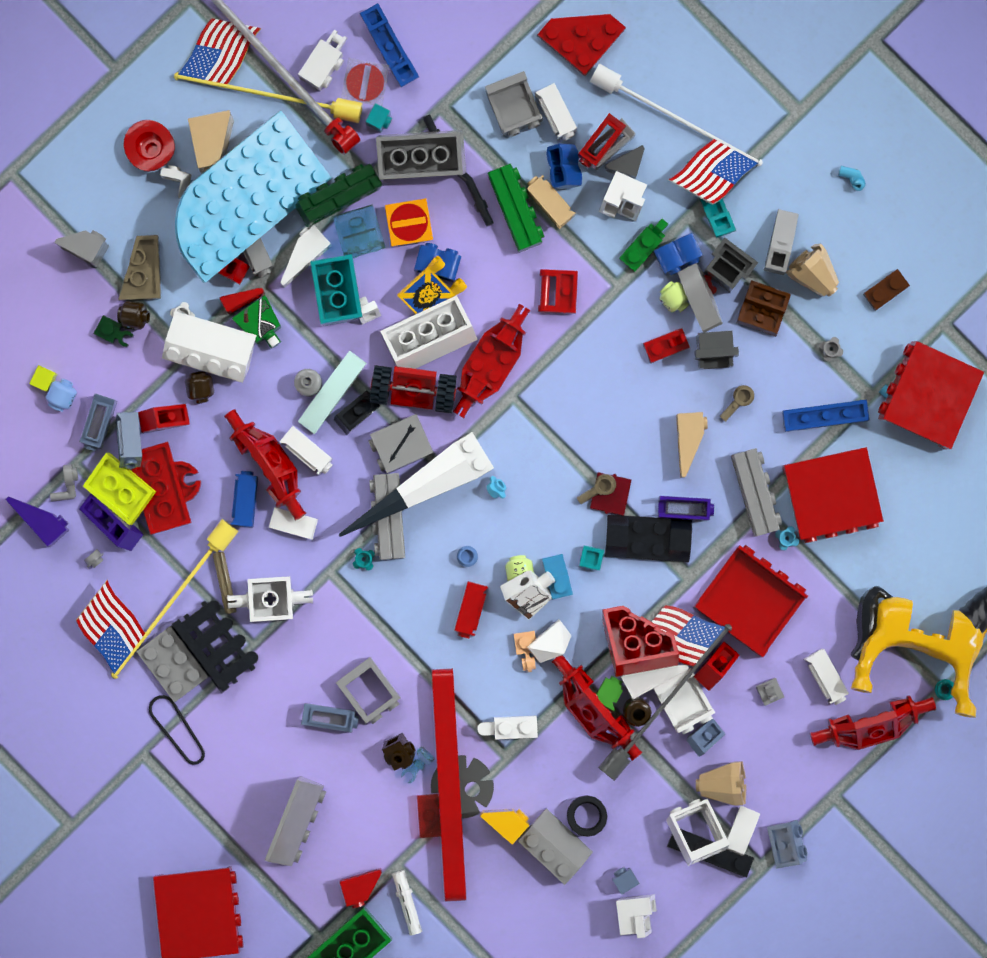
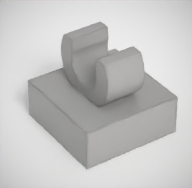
M776 678L756 686L764 706L784 698Z

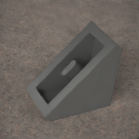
M641 145L606 164V171L613 174L617 171L636 179L645 150L644 146Z

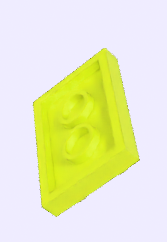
M110 452L105 453L83 487L128 525H133L156 491L130 469L125 467L119 468L120 461Z

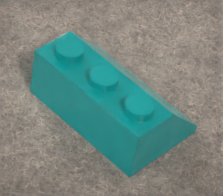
M353 255L310 261L320 324L328 326L362 318Z

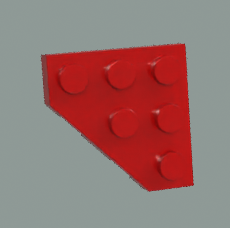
M611 14L551 18L537 36L586 76L624 32L626 27Z

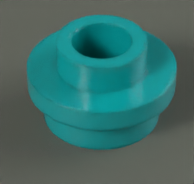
M948 679L938 681L934 688L936 696L941 700L953 698L951 689L954 683ZM943 686H947L949 689L946 694L941 691Z

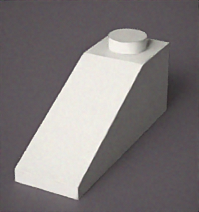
M315 225L311 228L305 227L299 233L301 237L297 240L280 282L284 288L311 265L310 261L317 260L332 247L331 243Z
M677 665L623 675L620 678L631 698L635 699L689 668L687 665Z

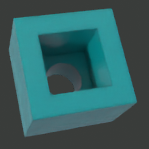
M375 103L366 120V125L379 132H382L383 128L387 129L392 121L390 110Z

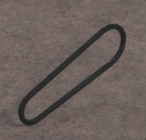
M165 695L153 698L149 705V713L152 719L188 763L192 765L201 763L204 760L205 751L176 704L170 697ZM165 698L171 702L202 752V756L198 761L188 759L153 715L152 705L156 700Z

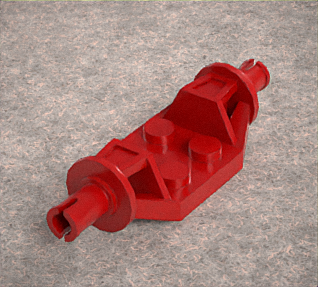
M518 304L510 320L501 317V322L483 334L462 369L461 385L457 388L462 393V398L453 410L455 414L458 415L461 408H463L459 416L465 418L473 402L482 405L483 400L499 391L521 355L522 338L526 334L521 325L528 313H530L528 308L525 307L522 314H520L524 306ZM516 333H518L517 336H516V338H515V341H514V343H513V345H512V342H513V340H514V337H515ZM484 387H487V388L480 394V396L477 397V396L479 395V393L484 389Z
M236 409L228 412L224 417L234 430L229 439L235 442L242 455L250 452L253 460L262 469L264 476L269 479L271 485L266 491L276 502L275 506L277 508L286 506L295 521L306 515V512L296 499L301 493V490L298 489L297 469L274 435L255 428L254 422L245 424L236 412ZM285 482H287V485H288V491H289L288 494H287V490H286V487H285V484H284Z
M563 655L552 660L551 662L554 663L563 675V679L559 684L563 686L564 705L592 739L611 744L610 747L612 749L621 746L624 750L632 741L631 734L635 730L633 728L630 729L621 715L614 719L611 712L605 708L596 693L589 688L594 681L584 672L582 665L573 668ZM571 679H572V681H573V683H574V686H575V688H576V692H575V693H574V691H573ZM607 730L610 731V732L613 733L614 735L618 736V738L615 737V736H613V735H611V734H609V733H607L606 731H607ZM634 744L627 753L633 761L642 751Z
M908 695L906 699L890 702V712H881L877 716L864 717L856 722H852L850 715H845L835 720L830 718L828 719V728L811 732L810 737L814 746L832 740L836 747L843 745L857 750L899 738L912 723L918 724L919 714L935 711L936 705L933 697L914 702L911 696ZM838 734L850 735L851 737H849V736H842V735H838Z

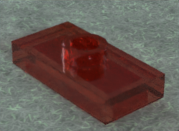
M438 794L417 795L420 838L441 837Z

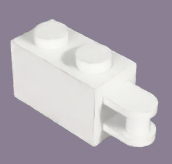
M336 30L332 32L326 42L322 39L319 41L298 73L300 79L319 91L323 87L327 88L332 81L331 74L334 70L338 71L344 62L342 59L343 54L340 50L345 44L347 37L338 35ZM332 41L338 44L336 48L330 45Z
M537 716L494 717V722L480 723L478 725V733L481 735H495V739L538 738Z

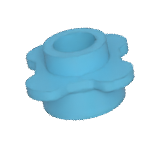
M491 476V482L486 486L488 493L493 498H505V490L507 489L505 483Z
M789 526L786 530H778L775 533L781 550H787L788 547L799 544V539L796 538L794 533V527Z

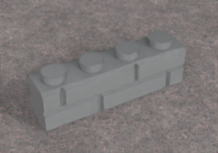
M757 448L731 455L754 537L780 530L779 525H782L780 514L775 513L773 505H776L774 493H769L767 485L770 484L768 473L763 472L762 464H765L762 452H757Z
M399 473L373 475V480H369L370 493L374 492L375 501H371V508L400 486ZM402 511L374 522L373 534L378 535V543H374L375 556H379L380 560L405 558Z

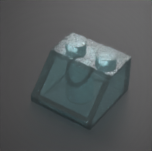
M373 204L332 216L344 256L352 254L353 258H357L358 256L386 248Z

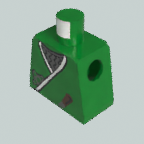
M265 295L232 318L244 332L257 335L255 340L257 344L265 340L272 349L281 343V340L275 333L281 328V325Z

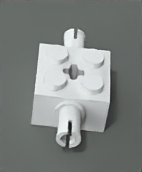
M290 576L247 579L248 592H246V595H227L228 601H237L236 603H228V609L247 607L250 613V622L293 619L292 606L294 604H313V598H304V596H313V591H293L291 589ZM269 593L276 597L273 605H269L268 602L264 601V598L268 597Z

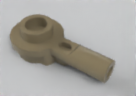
M742 385L735 389L733 394L734 401L720 415L725 422L740 406H747L752 403L754 391L749 386Z
M609 474L600 475L596 479L595 486L578 496L577 500L580 504H583L597 494H611L616 488L615 478Z

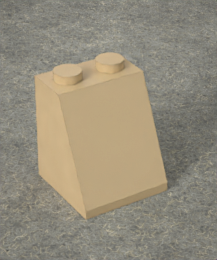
M230 110L188 119L197 166L201 174L227 153L234 123Z

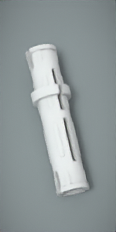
M405 870L395 872L392 876L397 890L396 897H399L409 935L419 934L423 931L412 899V888H409Z

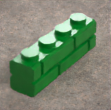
M511 164L488 172L487 176L518 252L521 253L541 245V238L545 236L541 226L536 227L534 219L537 216L533 206L528 207L526 199L529 197L525 187L521 188L518 180L521 177L517 167L513 168Z

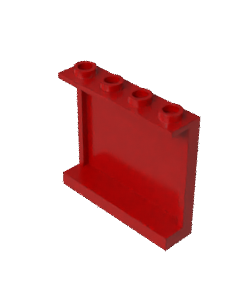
M911 341L903 351L905 357L902 363H899L896 367L894 382H891L887 388L886 394L888 396L886 401H883L878 409L880 414L878 419L888 421L932 441L943 449H952L984 371L921 342Z
M867 447L782 466L788 484L799 540L804 539L805 543L817 541L816 536L825 535V539L838 536L837 532L845 530L846 534L859 532L858 527L866 526L868 530L879 527L878 523L884 522Z
M739 545L693 607L717 625L724 627L726 624L731 625L732 630L728 631L730 635L760 657H764L768 652V648L802 602L807 599L808 595L805 594L806 589L800 584L796 583L793 585L788 581L789 576L780 570L775 572L771 569L772 564L763 557L760 560L755 557V551L750 547Z
M231 866L220 869L153 876L162 958H204L240 953V948H244L243 936L239 935L238 927L241 926L240 913L236 914V905H239L238 892L234 893L233 884H237L236 872L232 871Z

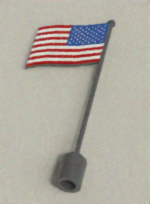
M667 605L653 619L652 622L656 624V627L665 632L668 631L675 636L679 651V663L692 666V669L624 750L621 747L619 750L614 748L598 767L613 781L618 778L631 762L628 759L630 755L627 752L725 634L732 630L731 625L726 624L724 627L707 622L683 609Z

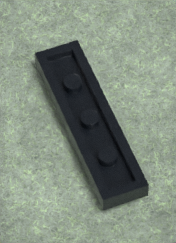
M680 829L691 852L713 843L711 840ZM671 834L667 847L680 851L673 834ZM726 849L703 861L747 878L754 857L747 854L741 856Z

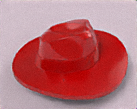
M142 120L133 124L126 132L124 150L127 158L136 168L150 172L160 169L170 161L175 151V142L165 126L153 120Z

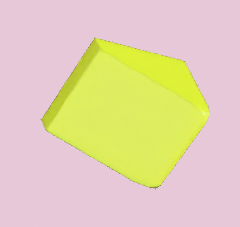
M38 365L29 384L48 392L52 382L57 377V373Z

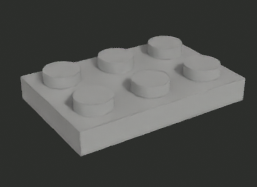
M171 626L136 651L174 703L209 677Z

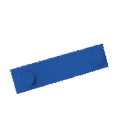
M867 399L782 411L785 432L869 421Z

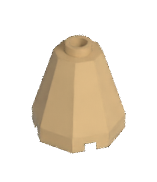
M821 243L811 246L813 251L808 252L805 250L789 265L790 270H787L786 274L792 280L816 294L829 297L837 291L838 288L836 286L839 281L827 250Z
M743 761L732 762L700 774L699 779H696V791L700 792L702 797L735 806L746 804L747 790L746 784L744 785L746 775Z

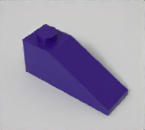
M91 493L79 508L119 548L132 551L144 535L134 525H128Z
M12 497L5 499L47 547L53 546L69 531L66 527L68 522L61 515L57 517L53 513Z

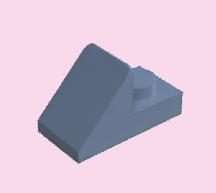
M711 719L690 734L686 741L700 757L716 744L725 733L716 721Z

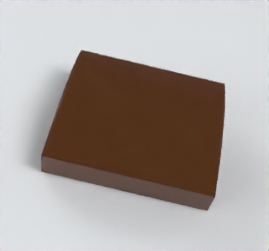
M751 280L736 323L776 337L791 294Z

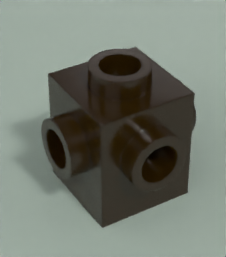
M403 733L384 741L382 747L384 759L389 766H392L394 771L399 768L406 769L413 763L416 750L411 741L408 742Z

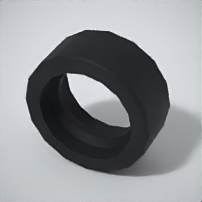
M580 796L573 800L568 807V824L578 835L594 836L602 831L607 822L606 808L596 797ZM586 803L597 807L600 814L598 823L588 829L580 827L574 817L576 809Z

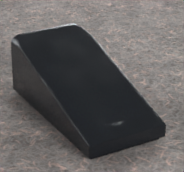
M366 390L334 417V421L348 435L376 411L380 405L370 403V393Z

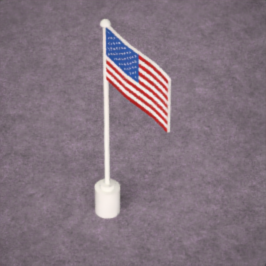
M601 64L596 68L590 83L610 94L621 89L712 139L711 142L694 155L678 174L668 179V181L713 205L726 196L744 174L756 165L760 167L763 164L761 159L757 160L622 86L623 81L620 80V74Z

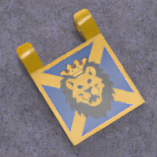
M436 256L427 268L397 294L415 314L446 301L467 288L461 278L456 279L449 288L435 274L445 266L440 256Z

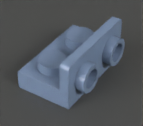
M798 820L767 827L776 869L800 865L807 861L808 852L806 846L803 845V830Z

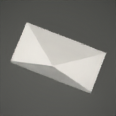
M558 619L528 645L527 648L537 661L542 663L563 655L572 635Z

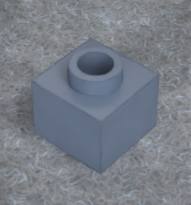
M622 867L614 872L615 877L612 880L621 895L640 884L630 867L628 869Z

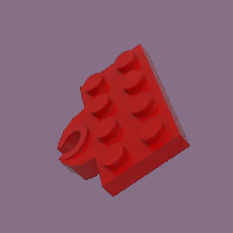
M169 442L141 449V467L132 469V472L156 491L143 510L150 535L191 524L192 521L186 503L193 500L199 493L201 480L189 486L185 483L184 478L190 473L198 474V470L190 463L183 461L174 462Z

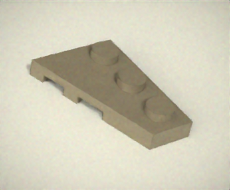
M158 235L136 236L128 270L118 298L119 301L161 299Z

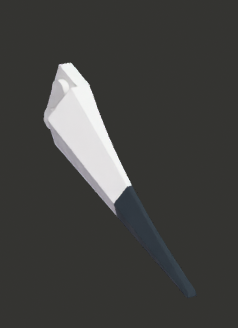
M473 432L450 445L339 533V537L474 481L494 469Z

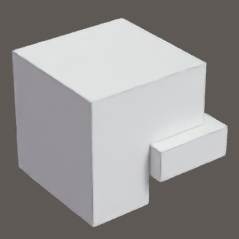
M616 171L599 212L615 218L616 213L636 221L645 201L642 196L647 184Z
M655 894L623 897L616 901L620 935L637 934V938H645L652 933L650 915H652V912L657 911Z

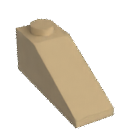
M703 412L679 413L676 415L680 478L686 477L704 435V430L708 429L707 417H703Z

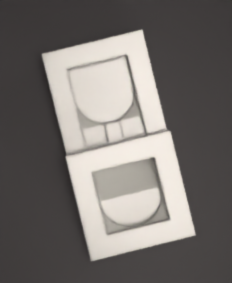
M274 507L269 528L313 540L318 519L304 515L295 521L290 511Z
M744 806L739 807L727 836L730 844L727 850L741 856L744 855L760 813Z

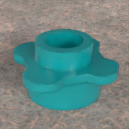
M357 548L354 552L356 557L353 567L356 569L365 568L368 571L372 570V560L375 557V552L373 550L363 551L361 548Z

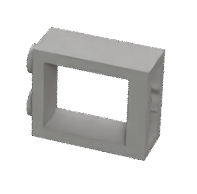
M371 657L336 682L365 723L370 721L374 724L383 717L380 714L385 709H388L390 712L399 705L397 700L401 697ZM369 668H372L392 695V698L367 716L346 685Z

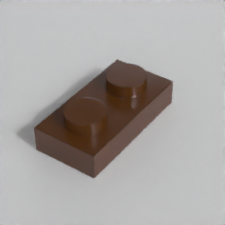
M897 269L863 295L876 311L910 285Z

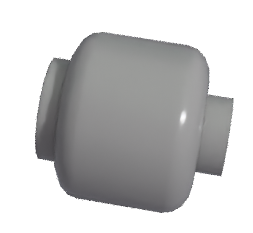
M303 369L296 374L294 386L301 395L312 397L321 390L322 379L315 370Z

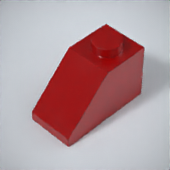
M186 404L153 407L138 412L142 433L190 424Z
M724 641L693 677L710 691L724 677L740 655Z
M381 868L340 880L346 906L352 905V908H357L365 905L364 901L368 900L382 874Z

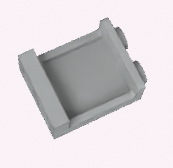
M524 71L485 86L486 94L503 136L513 137L520 134L521 129L528 127L530 130L540 126L539 122L543 121V117L539 112Z

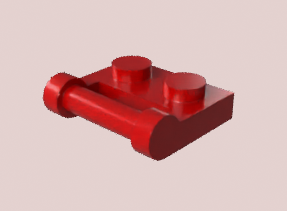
M540 269L542 279L538 312L576 314L578 271ZM550 277H556L555 306L549 305Z

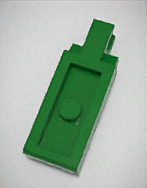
M662 218L656 226L650 224L619 259L633 272H636L663 241L662 239L665 235L662 231L668 226V223Z

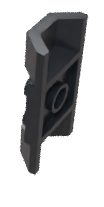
M607 515L605 557L689 562L692 520Z

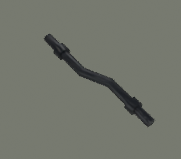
M430 114L423 117L429 132L440 131V129L436 128ZM467 172L463 175H458L466 183L475 202L474 207L477 213L480 212L486 227L494 224L487 210L488 205L482 199L473 178Z

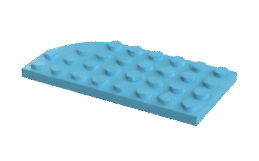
M278 111L191 182L179 201L175 217L177 244L182 256L203 283H206L292 212L301 195L307 192L310 195L317 191V187L327 183L332 178L282 111Z

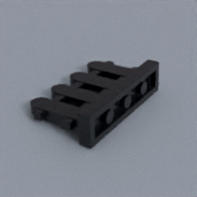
M213 600L207 604L206 601H203L200 610L191 616L187 613L183 616L185 621L181 623L178 619L172 623L171 627L222 694L229 689L228 683H237L236 677L248 668L250 671L255 669L254 664L258 661V655L253 651L245 654L241 649L246 642L245 637L240 634L232 637L228 632L233 626V621L228 617L219 620L216 616V613L220 610L219 602ZM211 618L215 625L202 633L198 626ZM194 631L198 637L193 639L190 632ZM224 635L228 642L215 650L211 643ZM204 648H207L210 652L209 656H206L202 651ZM234 652H237L240 659L227 667L224 660ZM218 664L223 670L221 673L215 668Z

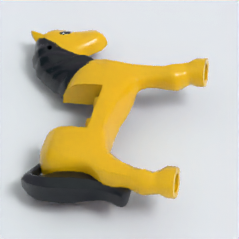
M874 586L867 590L860 599L857 612L858 639L855 648L851 652V657L858 660V664L855 667V678L851 689L863 693H872L873 685L869 675L877 656L883 650L890 647L910 648L945 661L953 666L955 682L951 689V695L957 702L955 714L976 718L977 708L969 697V681L973 663L981 650L987 632V587L970 599L964 607H961L959 610H953L947 640L944 639L945 636L940 634L925 635L924 631L919 629L908 631L913 607L912 600L893 597L879 586ZM879 598H884V600H882V601L878 604V599H879Z

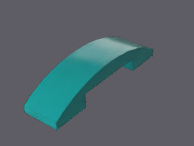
M699 198L716 238L736 231L723 198L713 205Z

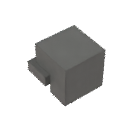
M724 237L711 254L714 259L703 273L710 276L713 281L730 293L741 278L746 280L758 262Z
M732 331L698 333L696 336L697 350H695L694 354L695 360H698L699 370L734 366L733 357L739 356V349L733 345Z

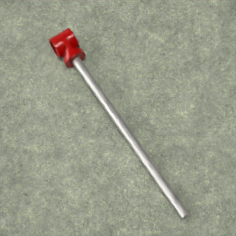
M211 0L327 125L324 132L327 136L331 134L334 136L331 138V141L341 154L345 155L361 141L359 135L352 127L347 125L343 128L341 126L343 121L339 117L333 120L223 0Z

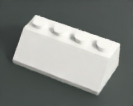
M457 295L380 331L396 366L412 369L421 367L478 340Z
M175 311L165 340L162 359L243 383L250 367L257 335Z

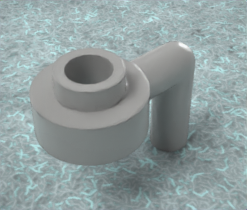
M72 464L63 465L67 491L50 493L51 502L70 500L76 497L75 481H78L77 468H73Z

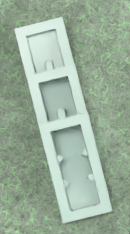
M349 351L298 422L312 433H317L367 363Z

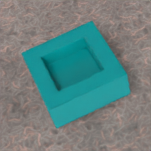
M584 545L579 566L600 571L604 550Z

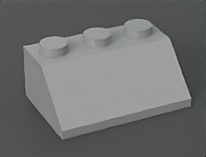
M547 808L517 839L525 849L564 885L593 853Z

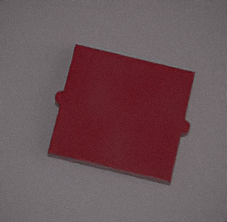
M598 472L596 479L604 473ZM613 474L611 476L616 481L615 490L609 495L597 494L591 500L590 508L604 511L605 514L613 513L624 516L632 479L618 477L616 474Z

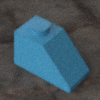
M563 554L543 558L545 573L547 571L550 572L555 579V582L549 586L552 600L573 595Z

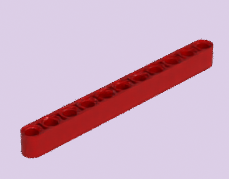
M453 668L433 669L432 685L445 902L465 901L466 882Z

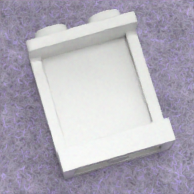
M691 668L653 688L661 705ZM694 673L664 708L676 732L680 733L682 731L683 735L692 731L694 724L698 722L704 724L713 719L712 714L715 713L698 681L693 677L695 676Z

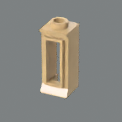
M543 175L540 178L535 176L527 183L529 186L527 193L557 228L560 229L575 217L576 213L570 211V206L547 180L543 181Z

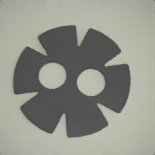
M458 755L462 818H469L480 813L475 801L484 807L488 806L493 796L494 783L493 780L481 781L482 778L490 774V771L480 760L473 758L467 768L466 755ZM437 768L431 780V793H439ZM469 782H476L480 787V792L475 797H470L465 792V787ZM438 797L437 799L434 800V802L436 803V805H437L438 808L440 809V807H439V797Z

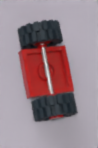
M374 366L370 389V403L387 405L390 389L392 391V405L432 410L434 396L437 394L435 411L452 413L456 395L457 376L440 374L437 390V387H435L437 372L395 366L393 382L390 384L392 367Z

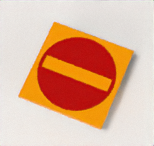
M426 198L385 205L392 247L433 240Z

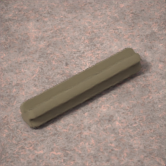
M216 552L213 554L224 610L226 614L235 613L236 608L228 609V603H235V601L227 600V595H233L225 553Z

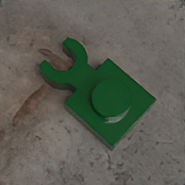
M104 315L93 333L112 344L118 339L123 347L129 346L127 343H124V336L134 337L130 331H120L122 325Z

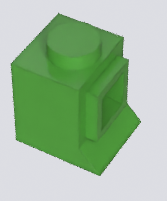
M611 676L610 679L605 677L596 695L604 706L615 711L613 702L617 703L623 692L621 689L622 681Z

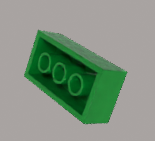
M364 906L306 958H373L392 941V937Z

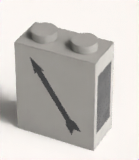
M417 414L370 434L372 439L368 440L372 451H377L380 456L377 462L381 471L386 470L387 474L434 454Z

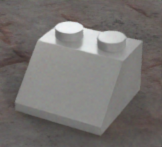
M85 230L56 239L54 242L61 249L96 268L109 247L105 242L106 238L94 230L91 233Z

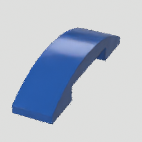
M377 3L361 12L360 15L400 87L419 78L380 5Z

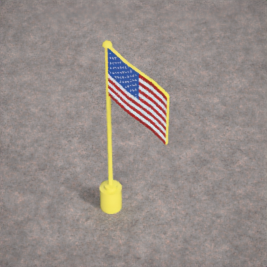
M212 18L201 32L189 60L180 73L174 74V79L177 81L182 79L306 104L303 99L229 85V82L240 68L251 43L232 22ZM246 25L255 36L261 30V28ZM337 98L336 102L332 101L331 105L318 103L322 108L330 109V114H334V119L339 117L341 120L359 123L363 107L362 102Z
M221 519L207 538L209 541L207 545L210 549L146 632L143 631L134 614L115 595L108 580H106L76 621L84 636L105 658L113 671L111 673L112 678H119L117 675L213 551H224L239 532L235 527Z

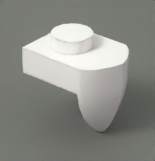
M168 165V168L162 167L160 174L162 179L180 182L178 198L182 197L192 177L191 174L182 172L179 167Z

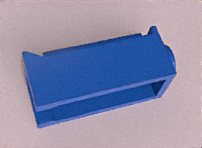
M241 471V474H235L238 480L235 479L232 518L234 520L231 522L233 526L254 527L258 477L253 476L254 472Z

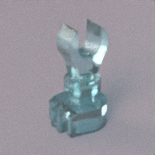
M422 746L416 751L419 759H415L413 761L414 764L404 769L401 774L402 778L406 772L412 773L413 778L408 783L414 782L418 771L423 770L425 764L430 766L435 760L433 755Z

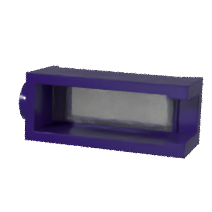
M659 496L658 518L709 521L710 516H714V504H711V499Z

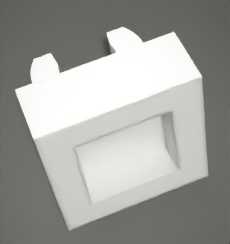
M366 296L360 298L363 317L359 319L362 325L381 316L375 301L368 303Z

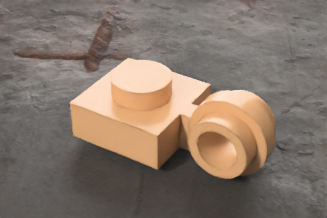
M535 631L514 634L516 654H525L526 657L521 658L523 671L532 672L533 669H536L535 659L530 657L529 653L531 652L527 648L536 639Z

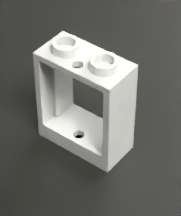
M700 799L694 800L688 804L689 807L684 809L678 807L670 811V815L666 819L688 866L725 851L730 845L708 799L703 801ZM701 811L716 842L691 852L677 821Z

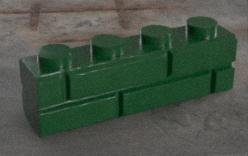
M360 164L352 169L353 173L347 176L345 173L337 176L334 179V183L320 185L316 188L317 192L311 195L309 192L301 195L295 208L302 217L306 227H310L380 190L382 182L376 175L372 165L364 166Z

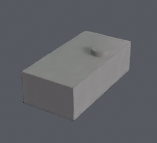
M463 130L388 134L376 137L379 180L463 175L466 173Z

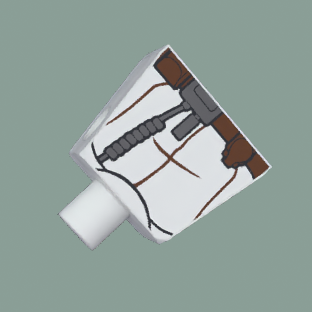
M526 571L500 587L505 601L529 620L551 600L552 596L548 586L554 583L555 579L548 571L540 577L532 571Z

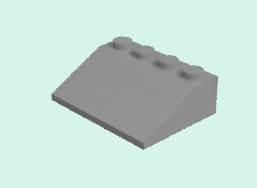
M302 776L296 780L265 861L292 866L294 862L298 863L302 851L299 850L302 842L306 843L310 831L307 828L309 823H314L318 811L315 808L318 802L322 804L326 791L323 790L325 785Z

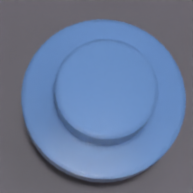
M464 546L459 549L457 560L462 566L471 567L477 562L478 553L473 547Z

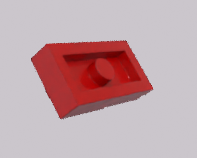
M682 328L643 343L650 363L690 348Z

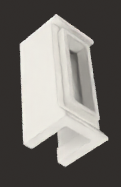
M555 83L537 91L535 97L539 99V104L555 136L557 135V140L563 139V141L574 137L577 127Z
M294 426L279 441L281 444H286L285 447L313 471L316 472L318 470V475L321 473L326 474L333 466L330 463L333 459Z
M820 649L804 658L805 661L810 663L807 666L825 698L830 699L827 702L829 704L834 702L837 705L845 701V696L849 692L825 649Z

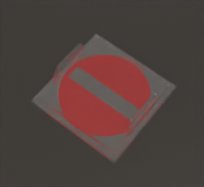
M348 57L341 98L369 105L376 103L382 106L390 65Z

